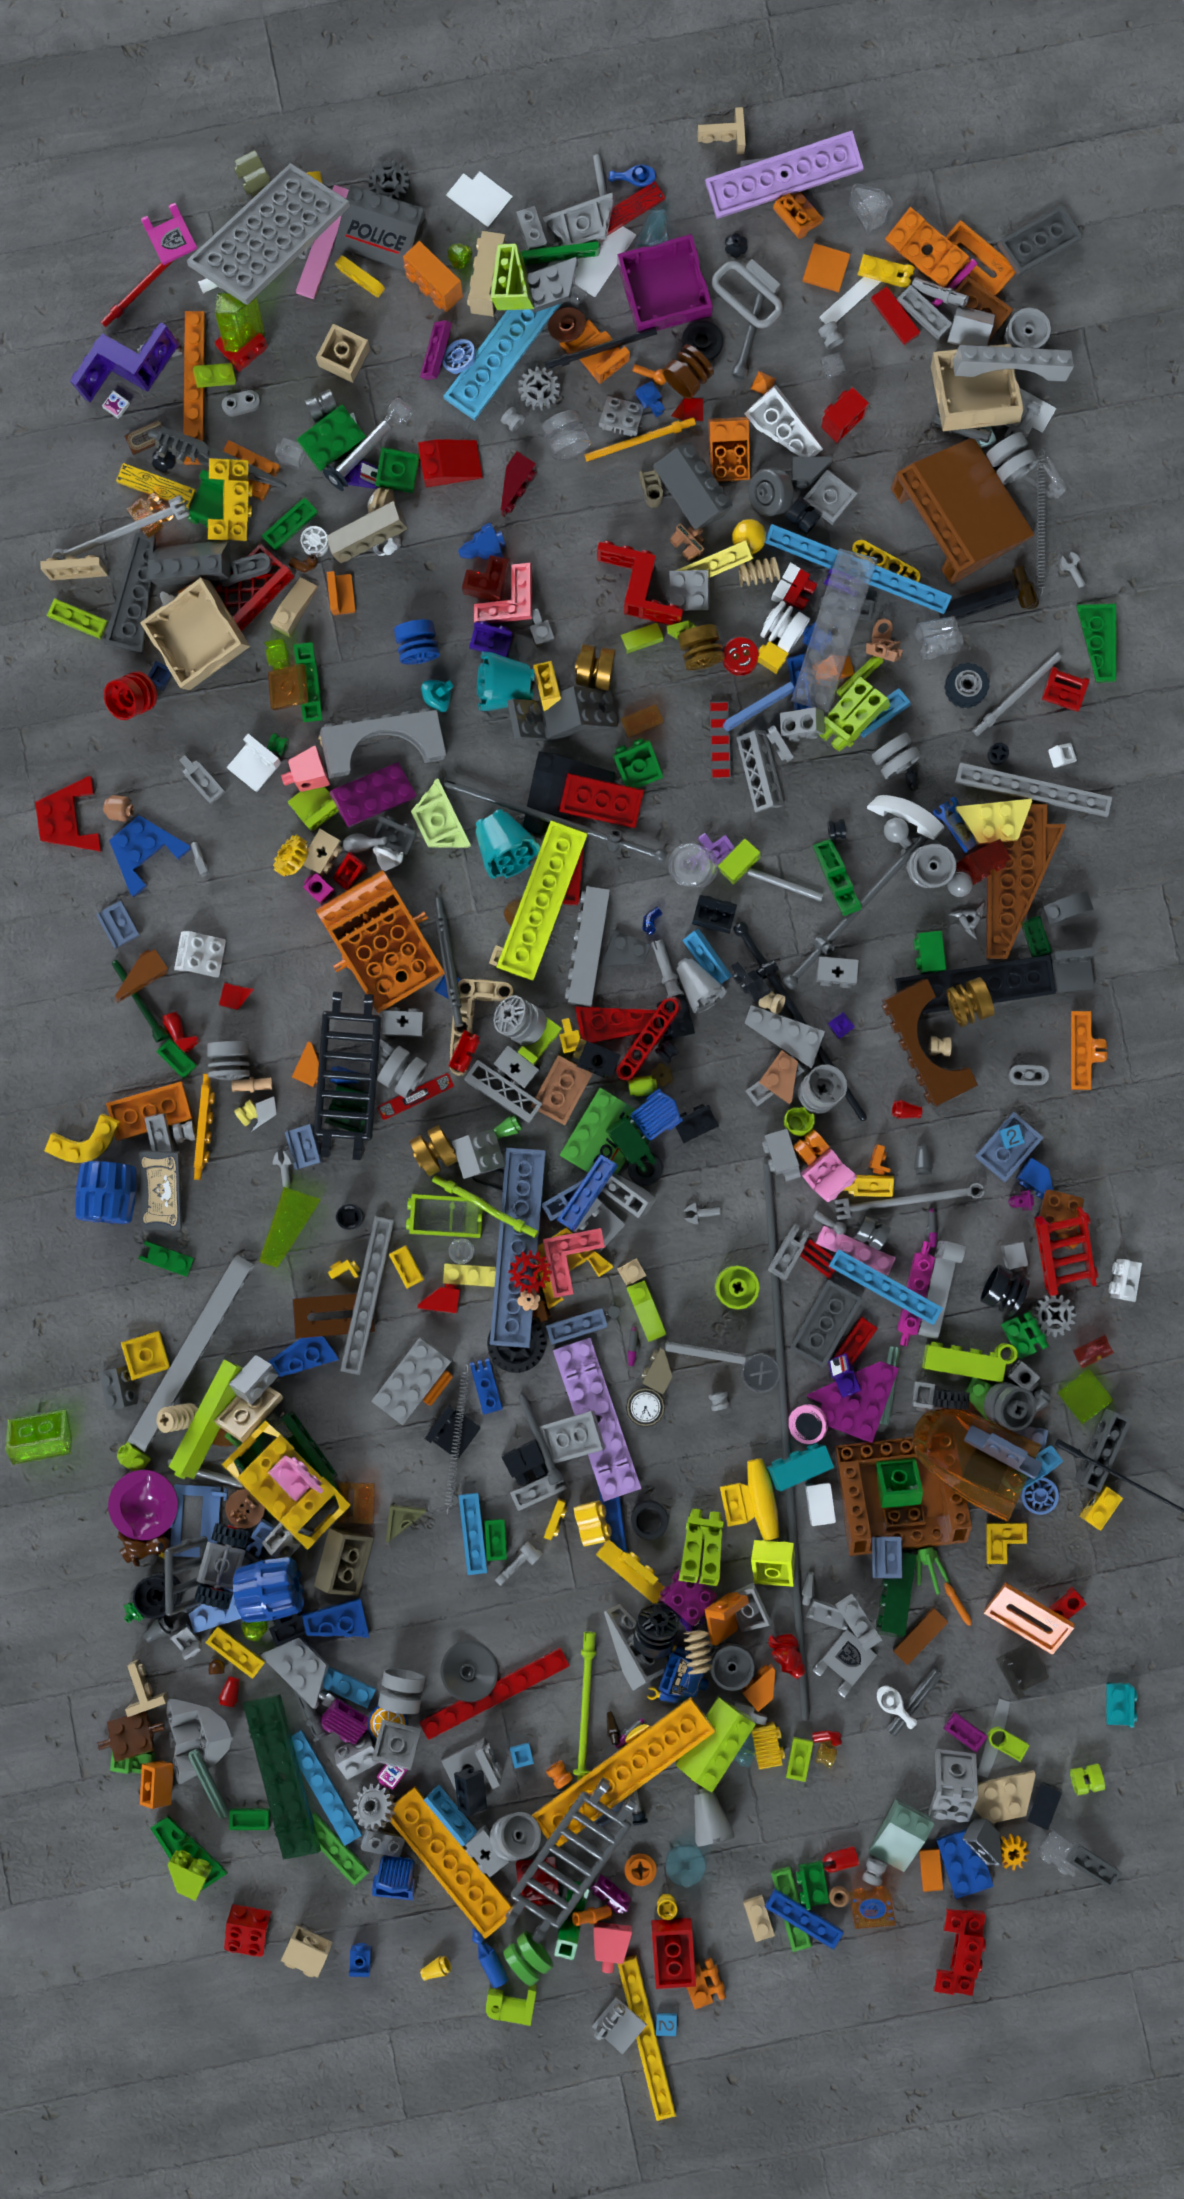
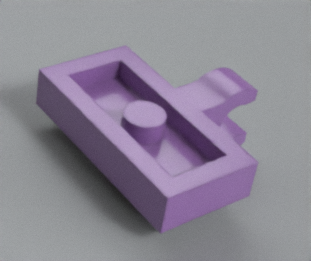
M706 833L698 837V840L705 850L693 859L703 873L706 874L720 864L735 847L726 835L712 843Z

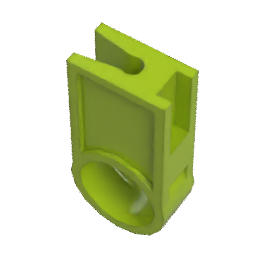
M1001 1727L991 1728L987 1735L989 1743L994 1748L1021 1762L1030 1746L1027 1742ZM997 1731H1002L1005 1734V1739L1001 1744H993L992 1735Z

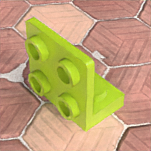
M325 787L300 791L288 801V804L311 833L339 812L329 791Z

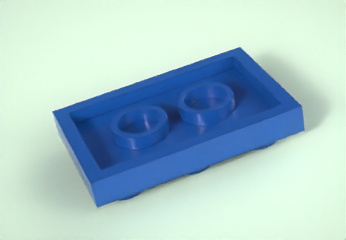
M967 1829L936 1838L956 1899L994 1887L987 1864L962 1839Z

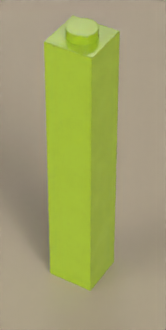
M225 1359L223 1360L169 1465V1468L175 1471V1476L181 1479L186 1477L195 1478L220 1429L214 1420L237 1396L229 1385L243 1369L237 1364Z

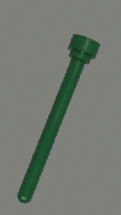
M114 960L112 966L122 982H124L128 975L120 962ZM137 991L132 994V998L153 1029L152 1037L155 1042L158 1043L166 1039L170 1035L167 1029L163 1028L162 1025L159 1026L139 992Z

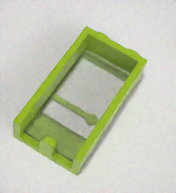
M412 1194V1197L408 1198L407 1210H411L410 1218L406 1220V1229L409 1230V1234L481 1238L483 1209L463 1197Z

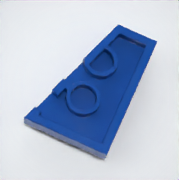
M325 1336L301 1338L268 1362L273 1366L279 1377L337 1361L340 1358Z
M360 1598L302 1614L307 1636H355L369 1638Z

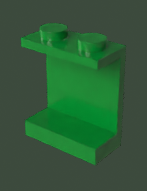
M202 469L199 475L202 482L190 509H188L190 515L187 516V520L196 525L201 523L208 529V519H223L224 480L209 479V472Z

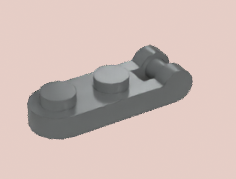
M259 553L230 562V570L234 574L230 575V579L221 580L222 586L229 587L233 583L268 573L272 568L269 556Z

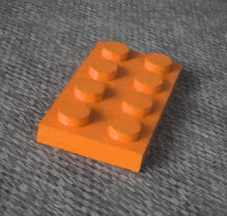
M182 1081L106 1103L109 1117L120 1121L115 1134L116 1141L148 1133L144 1119L147 1116L166 1113L168 1126L193 1120Z

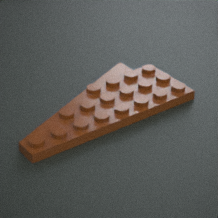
M1031 804L1017 841L987 844L986 959L1006 960L1021 928V922L1024 921L1065 829V824H1047V804Z

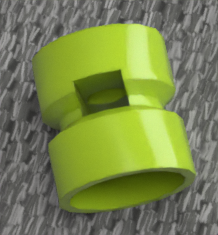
M1098 1763L1088 1765L1086 1769L1082 1767L1070 1769L1072 1785L1077 1796L1088 1794L1089 1790L1093 1792L1105 1790L1104 1777ZM1085 1775H1086L1088 1784H1085V1780H1084V1777H1083V1776H1085Z

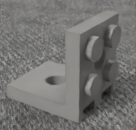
M485 1737L441 1760L455 1790L454 1773L462 1771V1767L465 1764L472 1765L474 1772L478 1770L483 1771L485 1784L489 1782L492 1789L500 1786L503 1770L500 1763L495 1762L494 1751L490 1744H486Z
M936 1749V1791L929 1808V1817L938 1820L949 1819L956 1820L957 1822H969L978 1798L976 1754ZM957 1768L961 1771V1774H955L951 1769Z

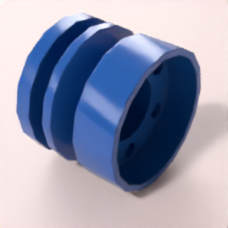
M426 619L413 620L399 624L393 629L396 643L402 645L397 649L398 653L401 654L399 656L401 664H421L440 656L439 649L437 648L438 642L432 640L436 636L433 621Z

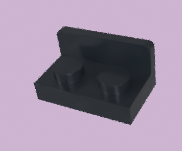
M703 1103L694 1107V1112L689 1115L686 1112L680 1114L683 1121L676 1126V1130L683 1144L719 1127L710 1109V1105L705 1106Z

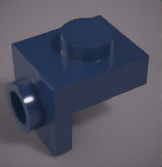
M155 661L148 677L153 681L156 691L159 689L164 692L172 674L167 666Z

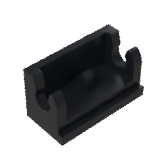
M473 1767L455 1772L458 1810L470 1817L487 1809L484 1772L481 1770L474 1772Z
M1045 1782L1041 1783L1027 1822L1048 1830L1061 1798L1062 1789Z

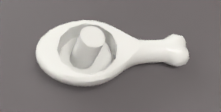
M882 1686L878 1689L877 1700L881 1708L888 1713L900 1716L906 1722L907 1727L913 1729L917 1725V1720L912 1718L904 1709L900 1693L890 1686Z

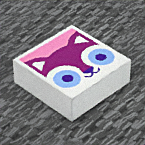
M113 391L102 407L119 419L130 403Z

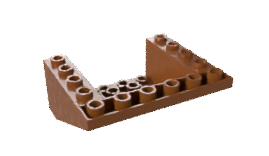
M972 438L916 461L896 473L890 488L900 505L911 499L947 557L941 571L951 586L1035 535L977 441Z
M953 1432L835 1446L849 1556L872 1554V1537H901L902 1550L968 1542L972 1525L967 1499L938 1478L940 1477L955 1488L960 1489L962 1474ZM916 1458L923 1489L921 1504L881 1508L877 1485L876 1461Z

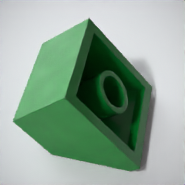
M916 1458L876 1461L877 1485L881 1508L921 1504L923 1489Z

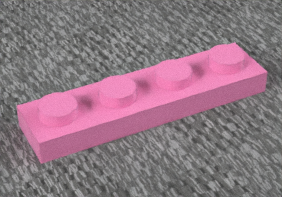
M826 1226L822 1227L816 1240L817 1245L835 1253L839 1249L886 1276L889 1275L896 1259L844 1234H836L835 1230Z

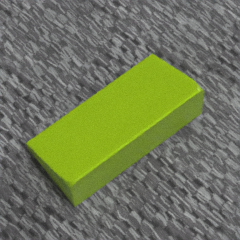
M657 623L621 635L627 654L663 642L664 640Z

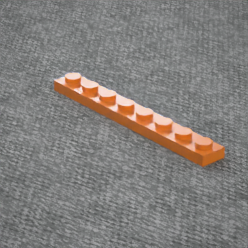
M185 311L183 434L204 441L205 387L197 388L193 367L205 365V312ZM186 456L184 465H203L199 463L197 458L195 462H191V458Z

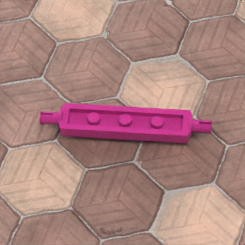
M923 1241L922 1251L914 1253L907 1283L908 1289L924 1298L927 1295L935 1260L929 1254L931 1243ZM901 1308L897 1330L902 1333L899 1345L908 1347L910 1335L918 1334L921 1318Z

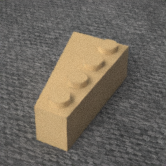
M482 231L481 238L477 239L476 250H478V254L474 257V274L471 276V289L467 300V306H470L472 314L494 317L495 305L491 300V290L497 245L506 244L505 234Z

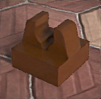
M546 1299L539 1301L538 1308L533 1310L532 1318L539 1317L541 1322L551 1319Z

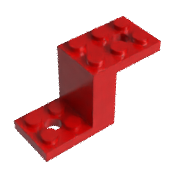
M610 541L598 543L597 561L632 569L624 601L625 615L667 625L677 624L682 621L683 609H680L679 606L674 604L662 605L661 602L652 599L647 601L655 569L656 555H653L648 550L636 551L633 547L626 545L622 547L615 546Z

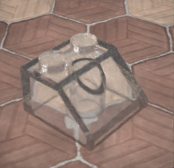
M856 183L852 187L849 205L869 235L888 224L893 201L882 189Z

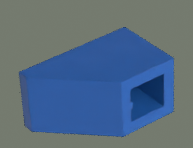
M1029 1158L1016 1179L1020 1181L1019 1185L1027 1190L1033 1189L1036 1191L1035 1195L1043 1200L1045 1191L1053 1190L1050 1172L1047 1167L1033 1158Z

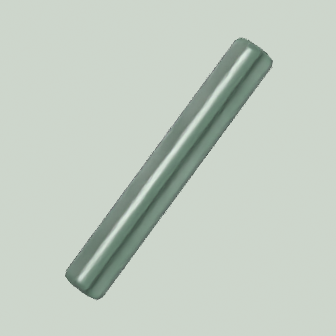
M889 1347L888 1364L898 1367L899 1347ZM896 1378L879 1422L880 1424H889Z
M194 1749L190 1751L189 1759L218 1818L223 1819L229 1815L228 1809L199 1750Z

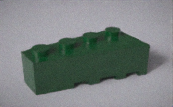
M902 1552V1578L882 1579L883 1592L879 1599L880 1608L876 1620V1631L880 1635L900 1638L906 1634L917 1555Z

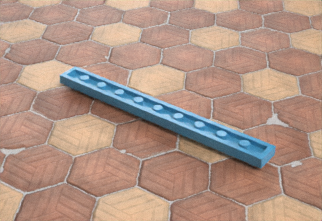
M771 524L766 537V544L829 569L847 573L864 583L942 614L945 613L952 597L950 594L774 524Z

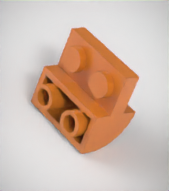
M801 192L792 195L788 193L776 200L773 205V210L798 239L804 238L810 230L820 225L824 220Z

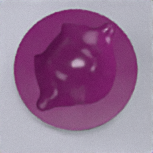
M137 1470L126 1474L114 1485L108 1500V1511L112 1523L123 1535L135 1540H150L162 1535L173 1524L178 1512V1497L171 1482L160 1473L151 1470Z

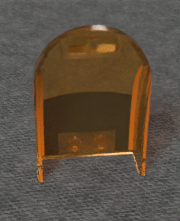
M942 1408L935 1411L930 1410L922 1415L916 1423L912 1436L913 1448L919 1460L965 1500L987 1513L1008 1522L1028 1476L966 1443L964 1438L969 1427L974 1425L990 1435L993 1433L1027 1451V1455L1034 1459L1038 1455L1041 1444L963 1409Z

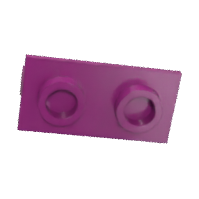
M1020 1191V1195L1010 1197L1008 1203L1012 1208L1022 1207V1211H1031L1032 1206H1034L1033 1194H1030V1191Z
M600 1874L597 1882H594L590 1888L592 1893L602 1901L608 1897L609 1900L606 1904L617 1914L627 1912L632 1899L626 1892L614 1885L610 1879Z

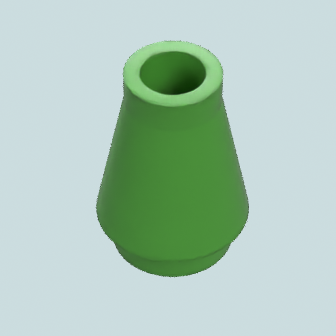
M515 1115L513 1117L509 1116L493 1129L498 1140L502 1137L519 1133L523 1127L519 1118Z

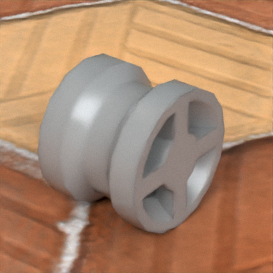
M514 407L509 408L501 418V422L504 425L507 424L511 432H515L525 420V417L519 415Z
M728 1391L708 1395L709 1400L712 1401V1411L731 1407L730 1402L727 1400Z

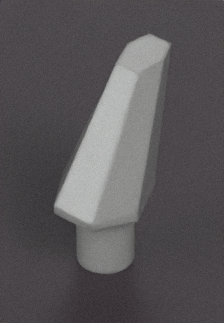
M808 1572L802 1590V1604L806 1606L810 1605L811 1598L815 1595L813 1572Z

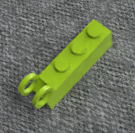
M931 1341V1345L925 1344L922 1368L1003 1382L1005 1366L1016 1360L1017 1350L1013 1345L1001 1343L996 1346L994 1352L985 1355L982 1354V1350L970 1348V1352L962 1351L963 1347L951 1345L950 1348H945L943 1343ZM1008 1347L1011 1355L1008 1359L1003 1360L1001 1351L1003 1348Z

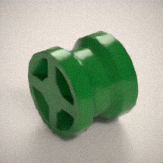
M273 733L268 742L267 749L270 752H276L278 756L282 757L288 748L289 739L286 737L281 738L277 733Z

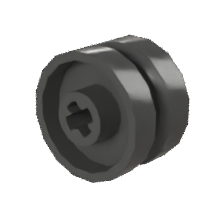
M1001 1382L995 1384L988 1391L984 1401V1411L988 1420L1009 1430L1019 1431L1025 1429L1032 1422L1036 1412V1400L1027 1389L1011 1383Z
M725 1642L713 1649L710 1654L712 1660L708 1664L713 1666L709 1671L717 1685L731 1691L742 1689L748 1685L754 1675L755 1667L753 1659L745 1647L736 1642ZM734 1664V1668H728V1666Z

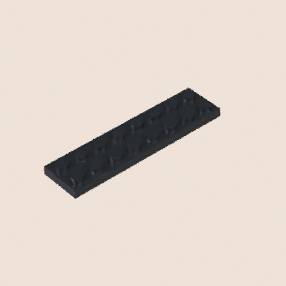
M1050 955L894 979L896 992L923 979H928L936 997L925 1005L920 1015L950 1010L947 989L951 987L956 989V986L961 984L967 991L966 982L978 977L982 978L986 984L993 1004L1056 994Z

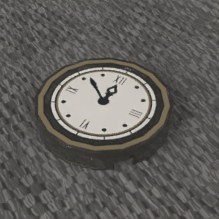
M639 1388L633 1391L627 1399V1415L638 1426H653L664 1415V1399L658 1391L652 1388Z

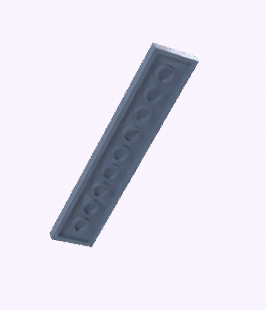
M506 1148L501 1212L516 1220L521 1219L526 1222V1225L539 1231L546 1151ZM501 1220L490 1345L530 1348L533 1310L525 1311L523 1306L517 1303L518 1298L521 1296V1286L518 1288L514 1287L516 1281H510L513 1274H509L508 1270H513L514 1267L510 1263H516L515 1256L521 1258V1252L528 1255L529 1250H532L533 1255H536L538 1252L539 1233L534 1238L524 1232L520 1233L514 1230L513 1226ZM529 1259L530 1263L537 1265L536 1260ZM523 1262L519 1265L517 1273L522 1270ZM531 1267L528 1268V1272L525 1275L534 1276L533 1272L536 1270H532ZM520 1280L525 1285H531L530 1281Z

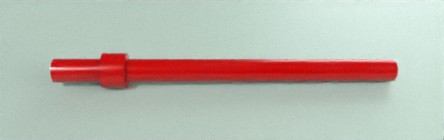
M173 261L165 265L160 262L118 305L115 304L110 309L111 312L100 323L106 328L115 318L118 319L123 314V310Z

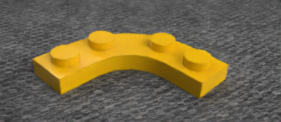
M101 1114L91 1137L82 1142L72 1141L53 1132L50 1134L44 1151L68 1162L83 1163L91 1161L102 1155L109 1148L120 1121Z

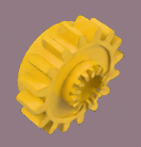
M297 834L295 836L292 835L290 840L287 839L286 843L282 844V849H279L277 852V857L274 858L276 862L273 864V870L282 876L295 874L307 859L309 851L306 844L307 841Z

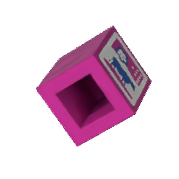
M384 1764L377 1775L378 1781L384 1787L393 1789L407 1769Z

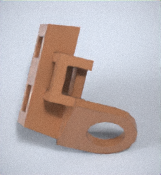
M883 618L875 623L871 638L872 643H867L866 653L896 662L901 659L904 650L899 649L900 641H891L893 625L888 619ZM887 623V631L880 633L878 631L879 625Z

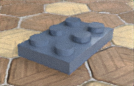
M1012 1112L974 1157L1003 1182H1006L1044 1137L1015 1112ZM1019 1124L1025 1143L1005 1149L999 1130Z

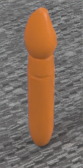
M945 1583L946 1594L950 1597L962 1620L968 1626H971V1618L955 1594L954 1588L950 1584Z

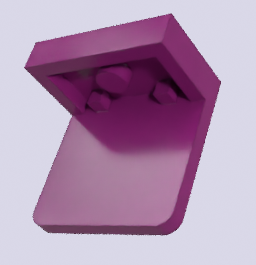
M678 1570L672 1577L673 1582L669 1586H665L660 1592L661 1597L659 1601L669 1606L687 1623L694 1626L704 1615L705 1609L714 1602L717 1595L707 1585L699 1584V1579L697 1583L678 1581L680 1570Z

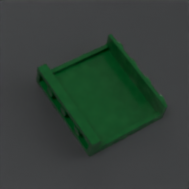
M293 1411L271 1425L321 1477L330 1482L338 1476ZM262 1432L255 1439L256 1442L241 1457L238 1456L234 1460L235 1465L244 1471L276 1437Z

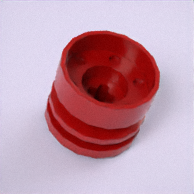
M134 671L107 683L104 688V701L109 712L114 717L120 720H128L153 709L157 703V691L153 681L146 674Z

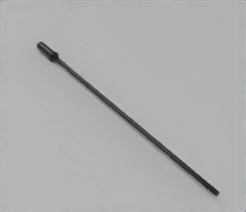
M1060 1439L1056 1440V1447L1073 1455L1075 1458L1085 1459L1184 1513V1508L1087 1457L1081 1452V1449H1077Z

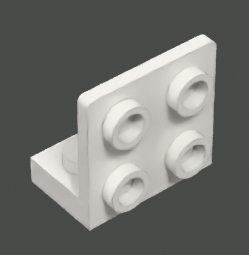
M247 734L243 739L246 745L227 768L255 792H258L280 766L281 761L251 735Z
M192 931L181 932L174 970L219 977L226 940Z
M1117 1259L1113 1263L1112 1274H1114L1113 1282H1110L1109 1285L1110 1298L1136 1302L1142 1263L1126 1259Z

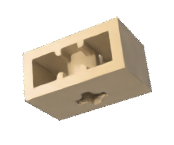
M319 829L308 847V856L303 866L322 877L324 873L328 874L333 865L331 863L333 858L338 857L342 851L341 841ZM320 851H321V852H324V851H325V852L327 853V855H326V856H320V855H319V852H320Z

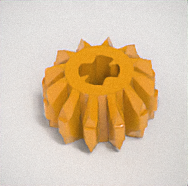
M1009 1834L1008 1840L1002 1836L1003 1843H1000L1003 1867L1007 1869L1011 1866V1869L1014 1871L1016 1865L1023 1868L1021 1862H1028V1858L1025 1855L1030 1854L1029 1849L1026 1848V1841H1021L1020 1836L1014 1838L1012 1834ZM1014 1849H1015V1851H1016L1015 1854H1014V1853L1009 1854V1851H1014Z

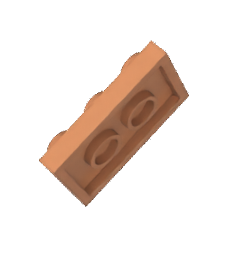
M558 1055L535 1099L542 1103L538 1112L566 1125L593 1073L576 1067V1064ZM532 1103L531 1108L534 1109L536 1104Z

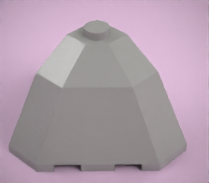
M173 1698L168 1699L166 1715L172 1730L169 1732L170 1748H175L172 1764H174L173 1770L177 1782L182 1784L197 1775L189 1759V1752L198 1749L207 1768H210L230 1749L233 1731L231 1728H228L227 1722L209 1707Z

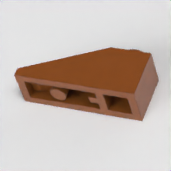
M155 949L151 952L147 950L140 954V958L136 961L115 995L117 1003L168 973L167 966Z

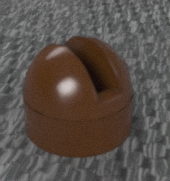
M218 1659L213 1660L208 1667L209 1674L225 1673L223 1662Z

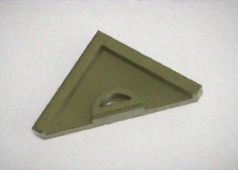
M390 1504L386 1542H390L425 1514L427 1509Z

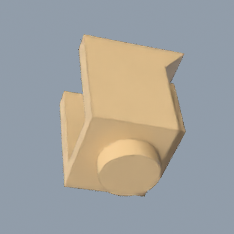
M637 1258L617 1268L626 1286L646 1276Z

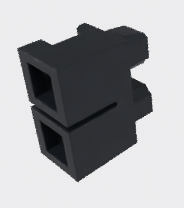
M535 1439L501 1456L511 1477H515L520 1486L530 1481L526 1473L530 1469H533L537 1478L546 1474L545 1462Z

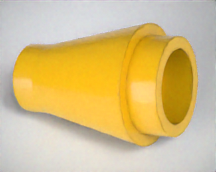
M446 1956L437 1957L426 1967L420 1969L422 1979L426 1981L447 1976L452 1970L451 1963Z

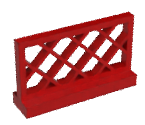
M261 544L247 557L259 554L262 551L272 560V565L280 567L275 574H269L268 572L264 575L247 579H252V588L242 589V581L238 582V589L223 587L221 583L215 589L218 595L225 594L224 604L227 609L231 606H238V612L233 616V619L241 631L295 578L290 569L276 559ZM255 579H265V584L262 587L255 588ZM251 592V599L249 601H242V593ZM238 593V602H228L229 594Z

